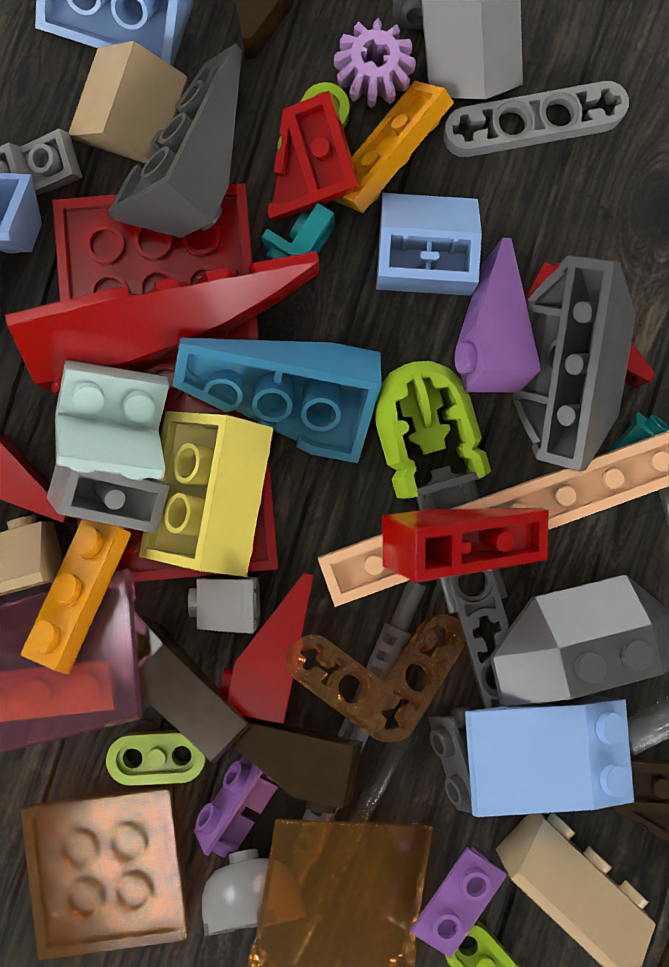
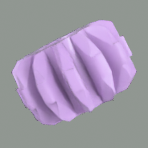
M379 18L374 21L371 30H367L358 21L354 26V36L343 34L341 37L340 49L342 51L334 55V67L340 70L337 74V83L340 88L350 87L349 98L352 99V102L364 94L367 95V103L370 108L376 105L377 96H382L391 105L395 101V90L405 92L409 88L410 79L408 75L414 73L416 61L413 57L409 56L413 46L411 40H398L400 29L397 24L386 32L382 30V22Z

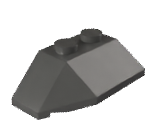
M567 255L559 264L560 267L546 278L526 300L541 371L519 392H513L512 399L523 427L534 444L532 450L536 459L581 472L587 469L619 416L636 313L620 262Z
M618 575L532 596L511 625L502 643L497 645L490 655L501 706L574 699L665 674L669 670V609L627 575Z

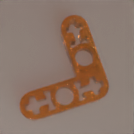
M440 614L425 620L415 632L384 682L328 639L320 635H307L292 643L286 653L285 664L288 672L294 679L374 739L381 742H398L406 739L414 731L461 654L466 639L460 621L451 615ZM445 628L447 632L444 638L449 645L437 648L431 657L422 654L432 650L437 642L438 637L433 630ZM316 648L318 650L316 660L326 669L334 667L335 663L339 664L340 667L329 676L326 686L321 683L328 676L326 672L319 667H313L308 670L302 667L305 657L300 654L301 650L308 651ZM410 664L420 665L427 674L426 686L420 692L412 690L405 680V672ZM345 675L357 677L362 685V696L354 704L344 701L339 693V683ZM401 698L412 701L414 703L413 706L411 703L403 704L395 714V720L400 723L399 727L386 730L384 728L386 718L381 714L382 710L394 709Z

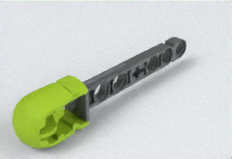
M433 361L411 362L390 372L381 384L374 413L387 465L396 470L392 478L396 497L400 499L416 497L419 510L452 509L480 499L475 480L491 473L486 452L477 448L482 437L471 398L468 392L464 390L463 381L448 367ZM441 391L448 408L442 411V417L445 421H452L459 442L456 450L458 457L464 459L467 472L460 474L451 473L450 466L448 465L431 470V479L428 483L416 486L413 476L417 471L414 461L408 458L402 436L409 431V425L406 421H398L396 403H399L402 417H412L416 432L408 436L409 441L419 445L423 455L446 449L444 438L450 431L449 424H440L436 411L444 406L440 394ZM500 568L482 571L485 576V584L483 589L475 595H467L461 592L458 585L460 575L439 578L448 612H457L484 709L501 707L497 688L490 687L485 680L486 671L492 665L490 660L492 652L483 655L479 659L478 652H488L483 637L480 634H473L472 629L479 627V618L482 616H486L492 623L497 622V628L492 629L490 633L495 647L502 643L510 629L501 600L508 597Z

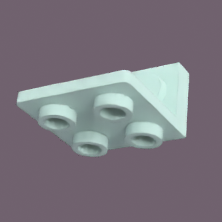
M65 360L55 412L56 463L83 473L96 470L118 473L134 480L145 478L162 479L165 472V464L158 429L169 389L168 378Z

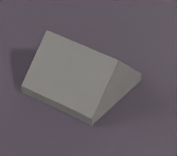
M422 0L427 84L445 88L451 98L488 99L523 85L521 0Z

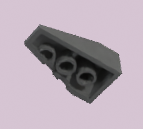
M236 43L204 63L175 106L180 114L174 117L163 130L158 131L150 142L156 149L154 155L148 160L143 169L136 165L126 177L107 213L112 219L179 238L198 229L202 231L207 230L219 219L222 213L220 204L229 187L242 50Z

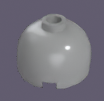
M258 849L229 854L230 864L214 871L206 882L202 896V919L205 936L233 932L236 929L263 926L304 915L301 894L292 872L277 859L259 858Z

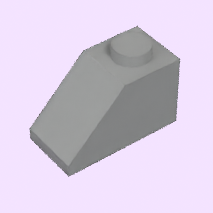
M56 463L47 500L55 511L61 515L157 534L170 485L154 478L134 480L118 473L104 471L77 472L67 466H61Z
M260 577L198 578L197 588H189L188 613L189 617H197V629L254 633L260 626Z

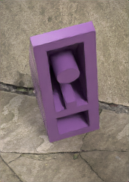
M502 238L483 262L479 272V283L472 294L456 345L455 367L461 373L465 392H519L541 371L511 238Z

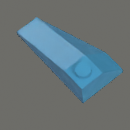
M181 338L173 386L224 412L234 410L256 421L258 424L273 427V431L297 441L296 447L309 454L358 463L382 384L380 352L330 342Z

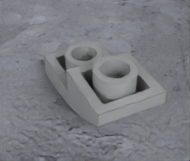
M62 129L52 131L21 147L9 142L0 146V173L32 174L36 196L83 178L71 137L68 132Z

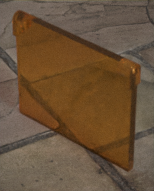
M276 819L255 945L251 947L248 967H414L417 948L414 946L416 936L410 930L419 918L433 827L428 824Z

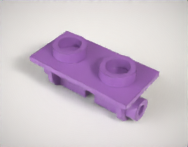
M244 756L229 767L225 774L222 788L212 803L206 804L197 817L196 827L193 831L204 854L209 856L212 850L223 858H227L230 852L235 853L255 823L252 817L242 813L244 808L248 807L261 814L279 787L278 784Z
M473 846L471 849L466 847L426 908L420 914L410 932L449 958H452L506 878L507 873L489 862V857L477 847Z

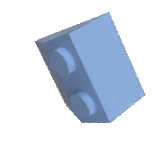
M585 695L568 700L465 711L473 816L488 817L596 810L634 802L625 699Z

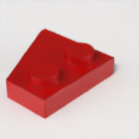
M326 91L283 109L279 132L282 142L280 149L276 152L274 173L277 175L273 203H269L267 211L269 219L274 222L312 209L317 203L322 205L362 190L334 96L329 91Z

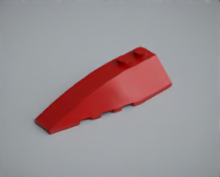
M317 251L255 262L248 267L249 274L239 276L236 269L222 268L206 271L205 275L199 278V283L189 285L188 282H177L176 277L155 281V287L149 293L138 295L128 294L127 286L118 287L5 316L7 325L34 384L47 391L52 390L53 395H59L65 360L134 370L178 355L181 338L215 339L278 304L320 273Z

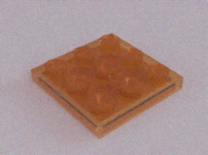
M172 785L27 804L21 809L38 960L188 939L190 931Z

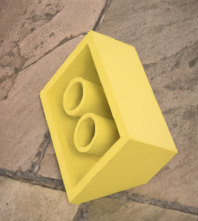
M165 411L160 438L165 472L163 478L157 480L168 483L170 489L157 534L143 531L139 557L198 571L247 577L258 511L261 505L266 466L270 455L273 427L228 415Z

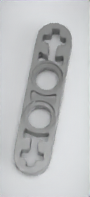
M601 81L465 106L454 110L449 115L443 131V141L446 148L452 154L459 157H470L606 132L614 129L625 116L629 107V97L626 90L620 84L613 81ZM600 98H604L607 105L614 104L615 107L609 116H606L605 111L601 108L588 110L583 119L584 122L581 121L582 110L595 107ZM553 104L563 105L569 110L571 121L564 126L553 125L546 117V109ZM506 113L518 114L524 121L525 129L517 135L507 134L501 129L499 118ZM486 117L490 118L489 133L492 139L487 138L488 129L474 132L470 142H465L461 134L454 135L460 123H466L468 130H477L484 127Z

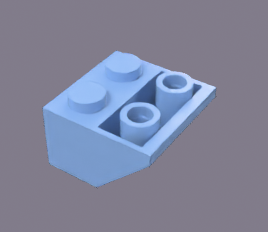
M382 193L376 290L471 296L479 283L482 231L478 199Z

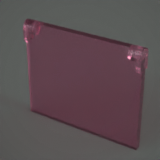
M126 568L114 572L69 675L50 669L20 655L49 591L0 605V753L142 719L133 606L135 588L133 575L129 569Z

